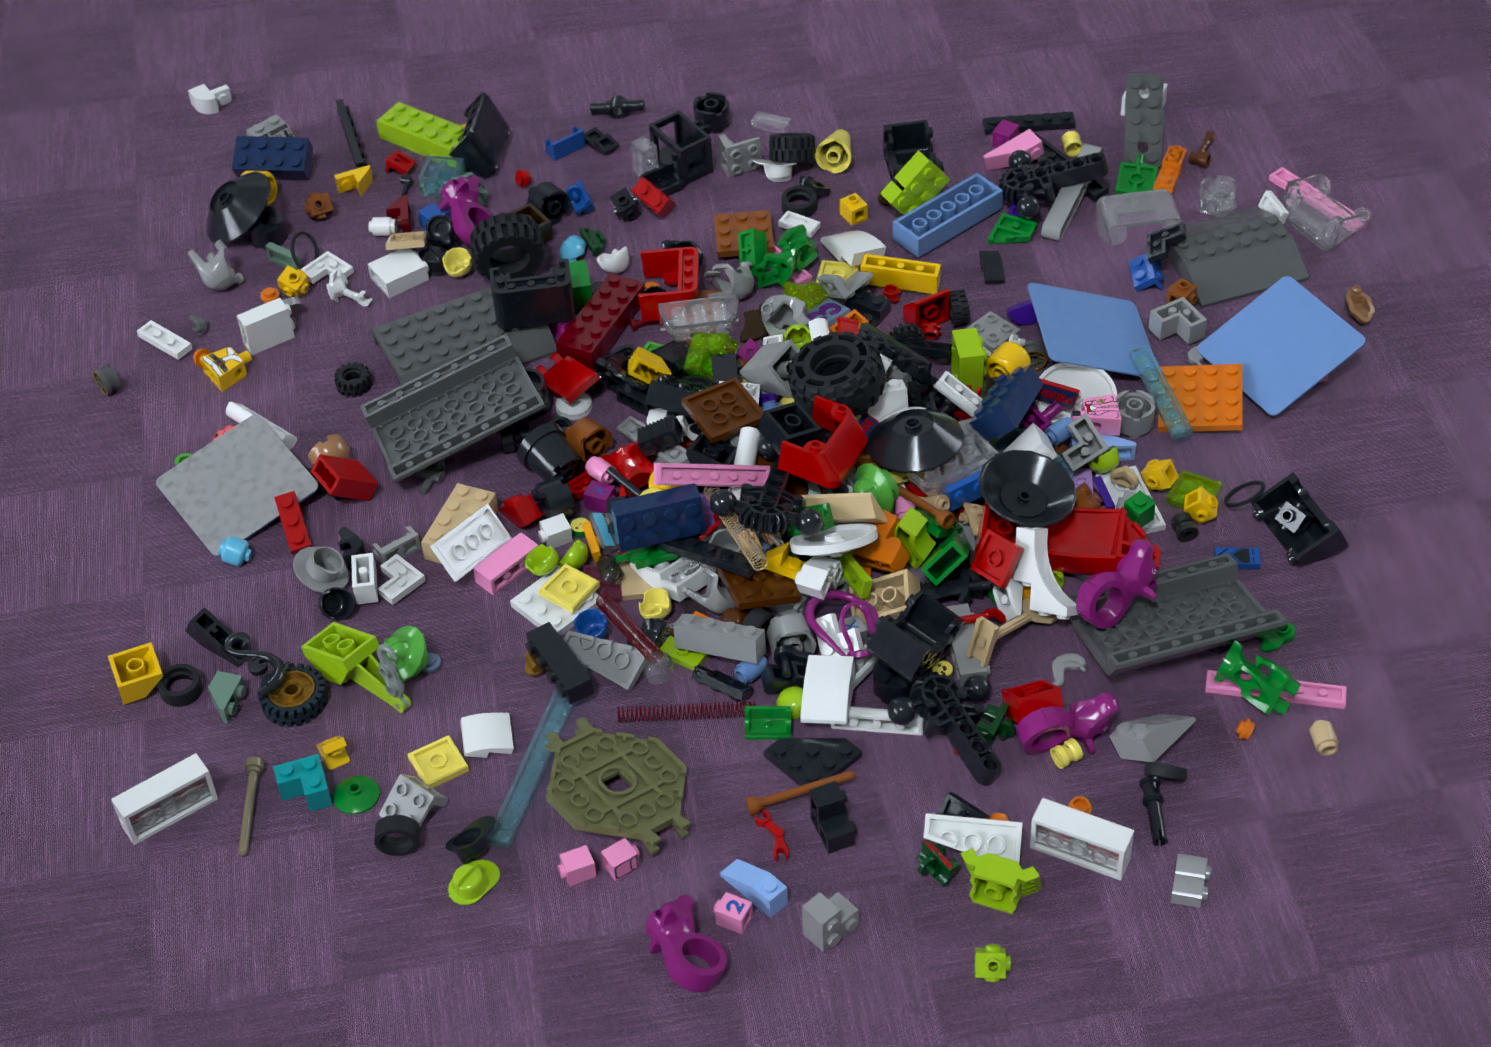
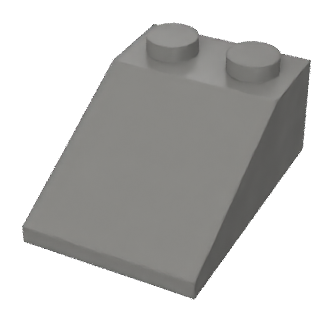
M1157 714L1119 724L1110 735V738L1120 759L1155 762L1196 719L1190 716Z

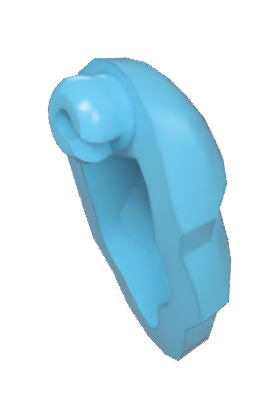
M579 235L568 237L562 243L559 250L560 258L569 259V262L577 261L576 257L581 256L585 252L586 242L584 239H581Z

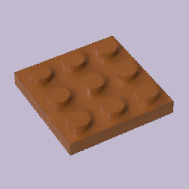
M770 210L713 215L717 258L739 256L738 232L752 228L766 232L767 253H775Z

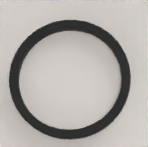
M307 232L296 233L290 244L292 259L301 269L305 266L297 260L294 251V244L299 235H305L311 240L315 250L314 260L319 257L317 243L312 235Z
M1260 480L1243 483L1231 490L1226 495L1224 502L1228 507H1239L1248 504L1264 492L1265 484ZM1250 485H1261L1260 490L1252 497L1238 503L1228 502L1230 497L1240 489Z

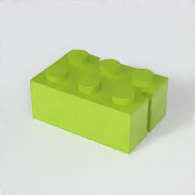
M918 150L894 177L905 189L902 191L891 180L880 194L905 215L934 198L951 179Z
M977 328L952 330L951 374L965 386L971 385L973 392L977 390L978 386L981 387V397H983V391H986V383L983 377L987 375L984 364L987 361L986 349H982V335H978Z

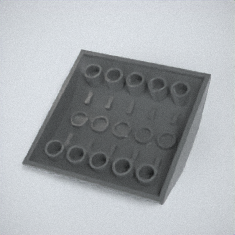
M1258 207L1186 224L1187 239L1168 246L1169 258L1167 259L1179 277L1198 286L1197 302L1201 308L1265 292L1285 276L1292 277L1298 283L1309 280V275L1294 238L1275 214Z

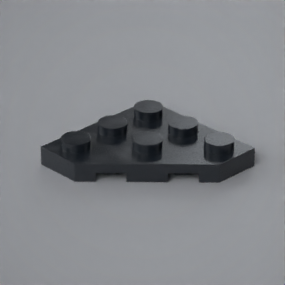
M780 738L764 750V757L801 786L844 772L862 757V751L846 738Z

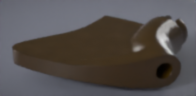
M763 303L759 305L758 310L744 312L745 325L739 338L741 343H746L750 338L757 341L769 336L761 317V306Z

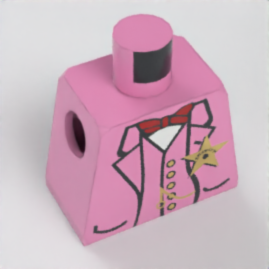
M1115 394L1084 399L1081 410L1071 411L1070 416L1073 421L1086 413L1100 435L1120 436L1122 419Z

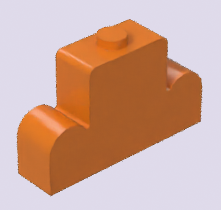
M882 510L888 519L887 523H868L877 527L878 538L866 546L853 550V558L861 565L895 573L904 569L910 558V552L899 538L894 537L895 528L900 519L889 511Z

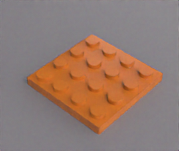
M1242 364L1159 366L1158 433L1243 430Z

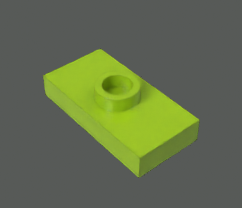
M669 636L660 647L663 658L694 671L695 666H702L708 658V654L675 648V640L672 636Z

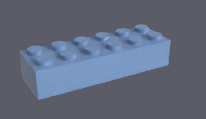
M976 173L893 221V240L919 258L1002 209L1003 190L979 173Z

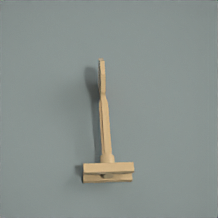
M1030 597L1022 600V615L1000 627L982 616L977 618L966 657L971 658L973 656L981 661L980 666L985 667L989 664L997 639L1029 621L1052 624L1059 619L1055 614H1052V616L1038 615V611L1030 610Z

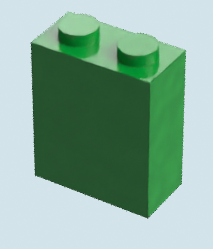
M955 530L926 557L921 571L937 586L968 557L971 545Z

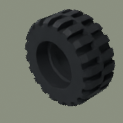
M501 212L499 215L488 216V219H483L479 222V226H475L469 237L473 266L481 276L490 280L489 268L499 267L500 273L503 275L510 272V279L529 277L532 272L535 273L539 269L545 258L546 252L540 226L532 218L526 217L522 213L509 212L505 214ZM505 246H515L510 249L500 250V248Z

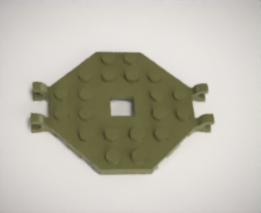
M585 717L576 720V724L580 727L575 730L577 736L563 742L555 731L547 734L546 738L550 742L545 745V748L550 752L555 751L546 801L574 830L642 840L646 850L651 855L659 852L660 849L656 844L661 842V838L655 834L656 832L673 825L675 833L681 840L689 836L686 828L690 827L691 822L680 814L687 766L658 738L648 737L647 740L634 738L635 734L616 732V735L602 733V729L593 728ZM619 774L631 787L622 792H615L610 790L603 782Z

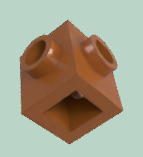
M319 192L311 193L308 195L309 198L305 200L306 204H303L306 215H310L311 219L316 218V220L326 218V214L332 213L334 210L328 192L319 194Z
M1180 278L1169 287L1166 304L1184 297L1193 306L1198 299V286Z

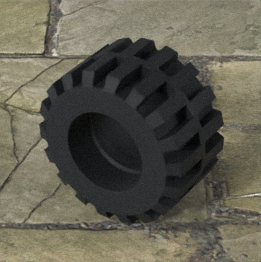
M794 132L778 133L769 136V159L781 163L807 162L815 159V135Z

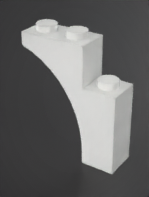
M1017 527L1016 544L1023 547L1024 550L1015 567L1013 580L1021 581L1023 586H1031L1030 610L1038 611V615L1052 616V614H1055L1058 619H1070V616L1078 615L1076 603L1063 592L1053 575L1047 549L1048 529Z

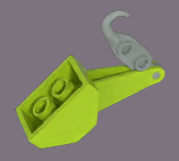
M332 622L301 646L307 660L326 680L342 685L349 679H352L400 713H403L411 706L410 699L404 694L405 685L398 676V667L394 661L389 660L387 653L390 654L393 660H397V655L387 644L379 645L376 636ZM376 653L378 654L380 663H378L377 660L374 658Z

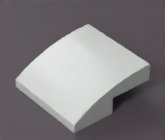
M481 713L461 718L464 756L487 758L489 752L512 754L514 746L509 713Z

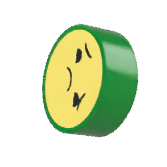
M584 517L573 519L570 522L572 535L578 538L585 537L582 525L589 520Z

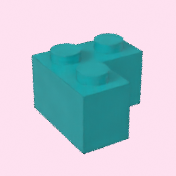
M319 754L273 766L282 801L305 795L310 812L333 806Z

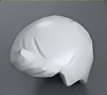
M625 246L621 250L613 249L611 254L603 253L596 260L603 270L614 274L621 273L626 270L629 264L628 248Z

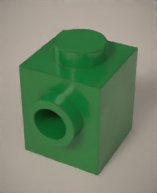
M1140 490L1124 501V509L1128 512L1127 516L1133 523L1137 522L1142 528L1154 520L1156 503L1150 496H1146Z

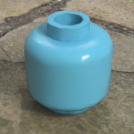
M234 536L228 537L227 540L223 539L218 552L223 562L237 567L242 566L244 561L249 562L252 554L248 541Z

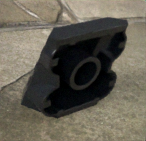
M679 339L651 351V353L664 360L672 373L671 375L676 377H685L689 372L688 367L698 365L705 356L700 349Z

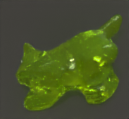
M785 281L783 284L785 287L784 294L803 301L808 310L820 305L824 297L828 296L823 285L819 282L811 281L807 284H798Z

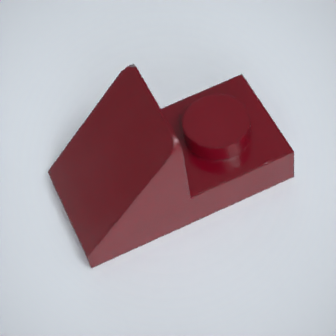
M404 195L386 208V215L396 219L398 226L402 227L403 233L411 232L408 195Z

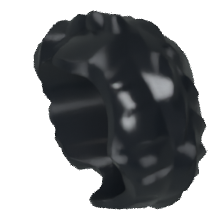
M650 618L642 623V631L658 648L662 641V632L666 628V621L660 618ZM627 639V645H630V646L635 647V646Z

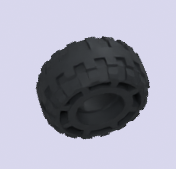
M844 331V333L830 332L824 336L820 335L810 343L803 345L800 348V352L796 353L791 360L792 363L789 366L787 378L794 401H798L811 417L816 395L846 405L851 409L855 417L861 416L879 401V396L883 394L886 384L883 361L876 346H873L866 337L860 334L854 335L853 332Z

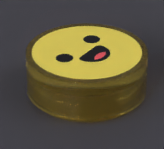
M939 660L932 665L931 674L937 671L939 675H942L945 672L946 676L952 677L954 675V666L947 660Z

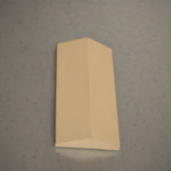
M872 492L801 495L804 497L802 507L829 503L834 524L887 523L888 521Z

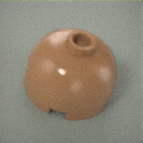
M332 434L326 437L328 440L324 443L319 441L308 454L309 462L314 466L320 454L350 459L351 453L343 437L340 434Z

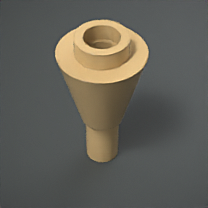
M945 494L920 497L939 510H949L950 501Z

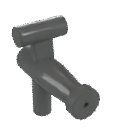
M441 461L433 465L432 468H427L414 475L425 479L419 489L420 494L426 495L433 482L442 483L444 481L445 473L443 471L447 469L445 461Z

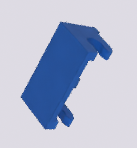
M574 126L572 128V135L564 137L557 142L553 141L550 143V139L545 140V152L554 161H557L584 148L585 138L582 129L577 131V126Z

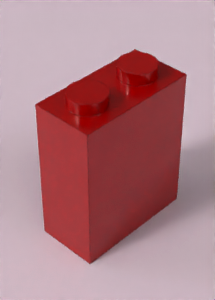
M320 454L311 470L312 474L332 496L370 501L379 485L359 460Z

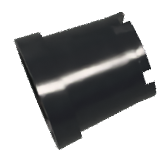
M554 422L544 423L533 429L523 439L517 451V460L528 470L534 471L544 481L560 475L564 478L560 481L562 484H565L577 475L582 474L585 470V462L567 441L566 434L561 427Z

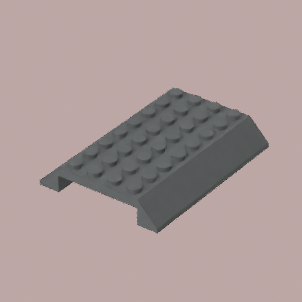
M491 287L381 324L368 331L374 344H379L401 381V385L505 333L510 339L522 365L551 356L554 352H557L549 325L507 330L499 328L496 323Z
M506 333L360 406L375 435L395 483L406 480L546 409L541 396L535 389Z
M1229 553L1157 571V587L1154 592L1158 597L1155 600H1150L1143 596L1136 597L1124 616L1112 627L1105 629L1097 628L1079 615L1070 616L1073 629L1108 676L1118 675L1122 672L1140 669L1152 664H1159L1175 658H1182L1186 655L1204 652L1216 647H1223L1234 643L1235 640L1239 642L1258 636H1265L1279 631L1288 624V620L1278 609L1266 611L1238 579V563ZM1110 588L1105 590L1098 598L1096 611L1100 610L1107 602ZM1078 592L1067 594L1076 603Z

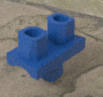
M578 180L576 185H570L566 189L565 193L569 196L570 202L577 214H580L582 211L585 214H589L595 208L582 181Z

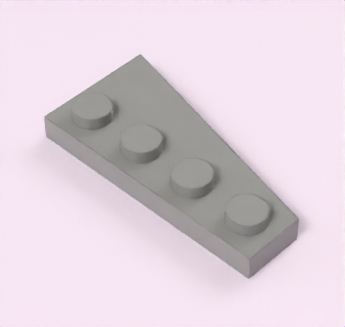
M569 630L563 639L581 664L629 691H632L647 663V659L637 648L630 645Z

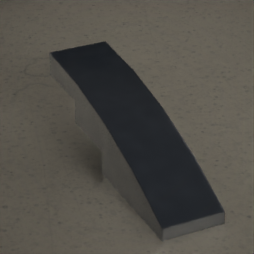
M599 357L594 362L597 372L602 373L603 380L606 381V389L616 393L619 403L648 416L650 405L645 404L647 396L644 392L623 382L620 378H616L604 366L605 360Z

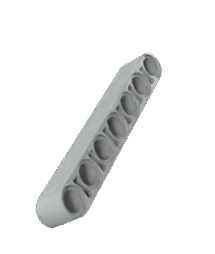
M1085 143L1078 157L1097 152L1103 153L1104 149L1103 147ZM1090 181L1061 188L1042 226V237L1057 241L1062 240L1086 192L1087 183H1090Z

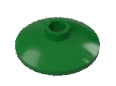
M361 775L346 778L337 785L333 793L335 806L341 812L351 815L369 811L376 805L380 797L378 784L372 778Z

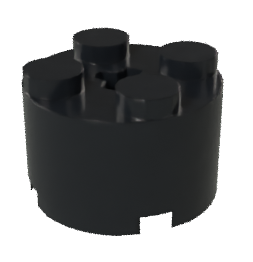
M707 92L706 96L701 97L699 95L694 99V121L702 119L705 121V125L707 124L712 127L711 132H723V129L730 123L729 100L725 99V95L718 92Z
M542 182L529 189L527 204L531 202L551 221V225L559 223L564 213L567 215L570 209V198L559 187L551 182Z
M273 206L266 207L258 221L248 230L250 243L254 248L262 247L266 250L265 246L269 242L282 246L284 239L288 237L283 215Z
M560 475L536 484L535 489L531 490L534 501L538 502L540 512L542 513L541 520L562 513L568 518L576 513L571 508L575 506L571 490L567 483L562 484L560 480L564 478Z
M878 659L873 667V692L876 697L881 698V702L889 705L896 697L904 696L909 698L911 687L918 678L910 683Z

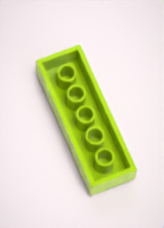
M397 102L376 121L380 139L466 172L469 169L449 155L451 148L459 143L457 139L463 133L465 127L401 102Z

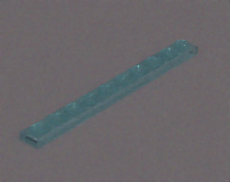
M581 664L589 674V665ZM556 688L496 816L495 825L487 836L488 844L511 848L553 752L545 748V745L550 742L546 736L553 731L559 737L561 736L575 703L570 705L565 698L562 699Z

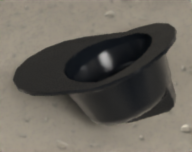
M428 246L427 249L418 253L419 258L427 263L429 267L428 274L431 276L441 277L447 275L442 261L447 251L443 247Z
M483 816L476 819L459 834L451 838L446 843L445 848L448 851H454L463 864H468L485 852L487 845L486 835L493 829L495 818L493 816Z

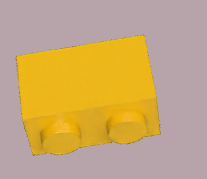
M152 642L108 656L123 705L146 698L163 677Z

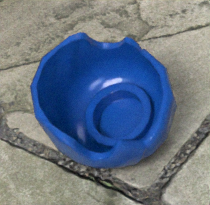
M595 608L580 612L574 620L577 633L604 639L609 629L604 614Z

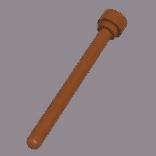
M897 483L899 495L935 517L939 526L948 529L954 524L955 515L952 512L935 508Z
M850 770L766 797L749 796L745 798L750 816L759 814V811L763 810L765 806L807 794L810 789L833 781L840 784L853 780L856 774Z

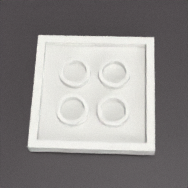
M557 565L550 574L541 577L510 600V604L513 609L537 627L550 622L561 636L574 626V620L580 612L586 609L598 608L596 599L599 595L594 592L574 614L539 596L538 590L561 568V566Z

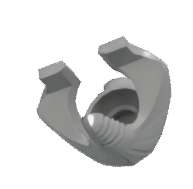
M217 240L215 243L219 252L216 255L210 252L206 257L208 262L203 261L194 250L188 251V255L207 287L215 291H223L233 284L243 283L244 278L239 272L235 273L234 268L226 265L224 252L227 246L221 240Z
M741 262L736 271L729 264H715L712 267V270H724L730 282L723 280L718 271H706L704 277L713 278V285L718 290H722V292L708 294V298L710 300H740L748 297L755 283L754 276L750 271V267H752L751 262Z
M777 294L769 297L761 306L762 321L769 335L783 334L784 336L786 329H782L784 325H807L810 319L804 313L806 304L788 295Z
M701 564L704 571L708 573L707 588L704 595L682 586V593L695 599L699 604L716 614H724L726 609L731 607L737 608L726 587L719 586L718 574L710 565Z

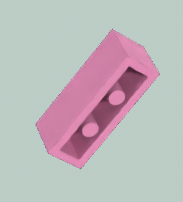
M520 532L473 568L475 582L494 595L527 570L524 561L531 550L537 547L538 544Z

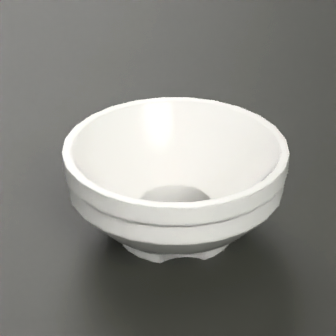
M586 392L581 394L571 404H568L559 397L556 400L557 414L569 420L582 419L588 416L593 408L591 397Z

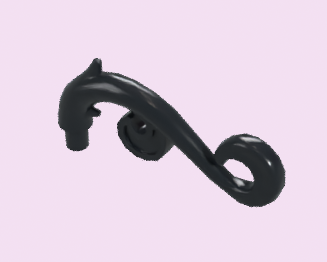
M236 632L229 635L224 642L225 651L234 656L252 658L247 664L248 670L252 675L260 676L266 673L268 670L267 663L271 664L274 668L273 676H269L265 686L257 691L258 695L264 698L269 693L273 694L285 681L290 662L283 663L278 656L269 652L247 650L251 643L250 636L247 633ZM238 642H242L243 644L241 647L243 650H236L232 648V646Z

